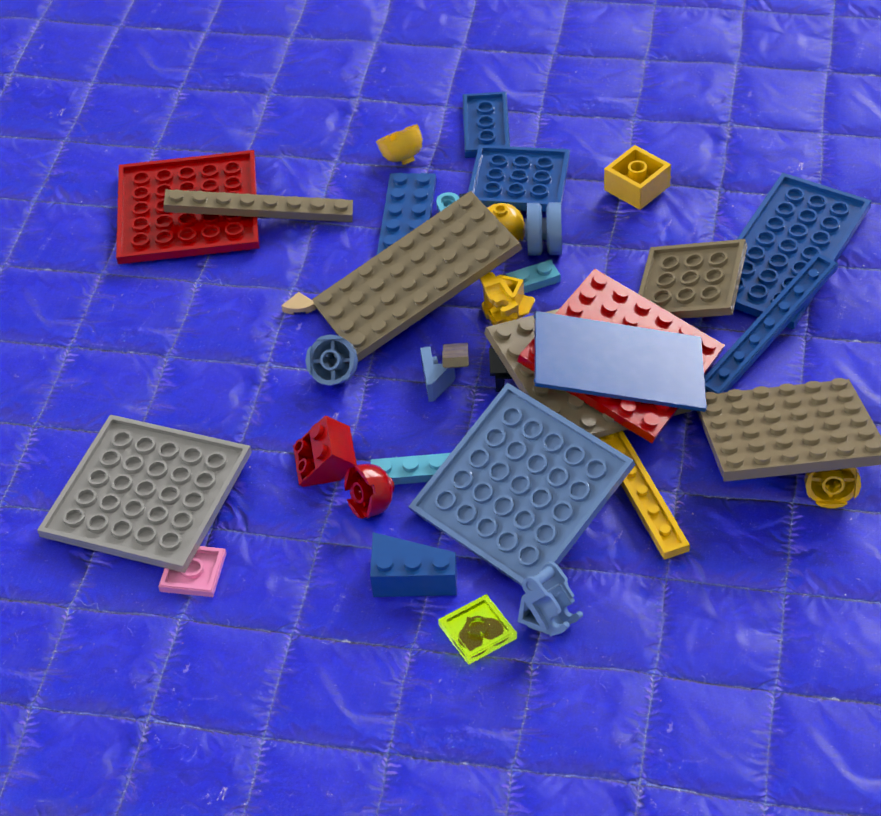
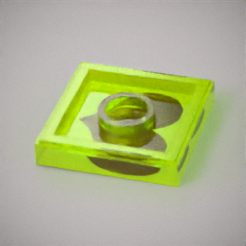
M487 594L438 619L440 628L468 665L517 639V632Z

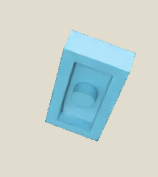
M552 260L506 273V276L524 280V293L561 282V275Z

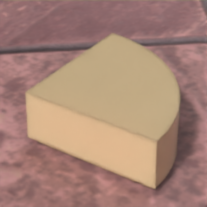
M300 292L282 305V311L294 315V312H306L307 314L317 309L313 300Z

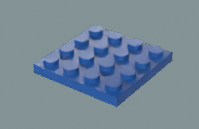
M479 145L468 192L472 191L486 207L493 204L506 203L515 206L518 210L527 211V203H540L542 211L546 212V206L549 202H561L562 206L570 160V149Z

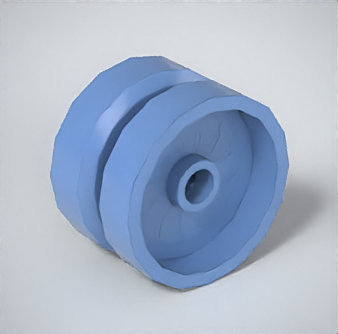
M549 202L547 204V218H542V206L540 203H527L525 241H527L528 256L542 254L543 240H547V252L549 255H562L561 202Z

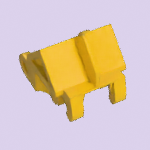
M491 271L480 278L484 295L482 310L486 319H489L492 325L520 319L529 314L535 303V298L524 295V280L505 275L495 276Z

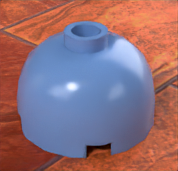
M331 334L320 336L316 339L317 341L309 347L305 361L309 374L320 384L330 386L344 384L351 379L358 365V356L353 345L343 337Z

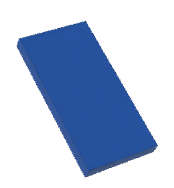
M507 92L463 94L465 158L476 157L479 145L510 146Z

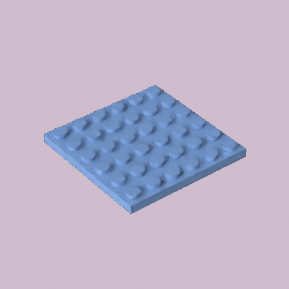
M507 383L408 507L419 517L522 586L523 581L527 577L538 574L548 562H554L559 565L636 464L633 459Z

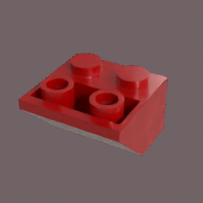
M326 415L293 445L298 482L302 487L340 481L345 477L347 469L357 465L350 426Z

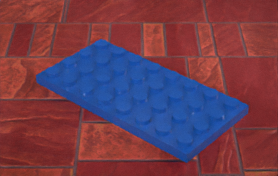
M782 172L737 238V240H746L747 251L734 309L759 317L817 252L837 262L871 208L872 200ZM815 295L786 327L791 329L796 327Z

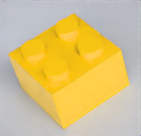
M636 145L604 168V190L639 210L670 187L671 164Z

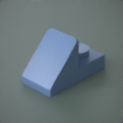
M423 347L420 348L428 401L432 402L454 382L455 368H444L443 363L438 364L437 356L432 357L431 348Z

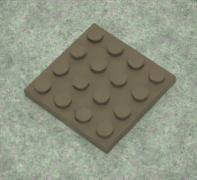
M738 239L650 247L638 294L680 319L733 315L747 251L746 240Z

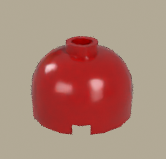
M359 464L347 469L344 488L345 491L350 490L351 499H347L352 512L361 519L371 518L381 514L389 507L393 498L394 482L380 466Z

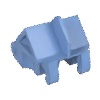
M548 562L543 566L542 571L535 576L527 577L523 581L522 587L526 594L521 597L518 616L519 623L553 636L563 633L570 627V624L583 617L581 611H577L575 614L568 611L567 606L574 603L573 597L575 595L568 586V578L556 563Z

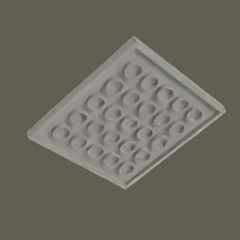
M110 414L39 526L38 534L42 538L185 573L252 453L251 447Z

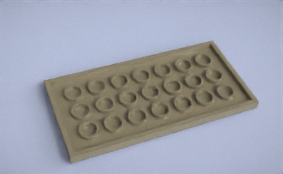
M470 191L311 300H313L317 310L334 332L353 345L359 362L521 251L522 246L476 195Z

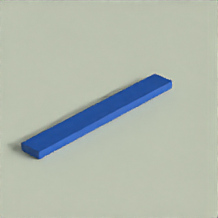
M817 252L704 376L705 392L718 394L728 392L837 271L838 263Z

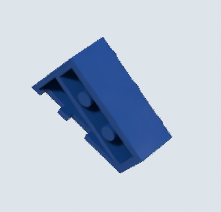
M373 532L370 571L373 597L457 595L456 552Z

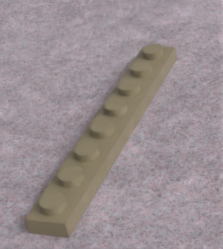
M165 190L164 212L352 222L353 200Z

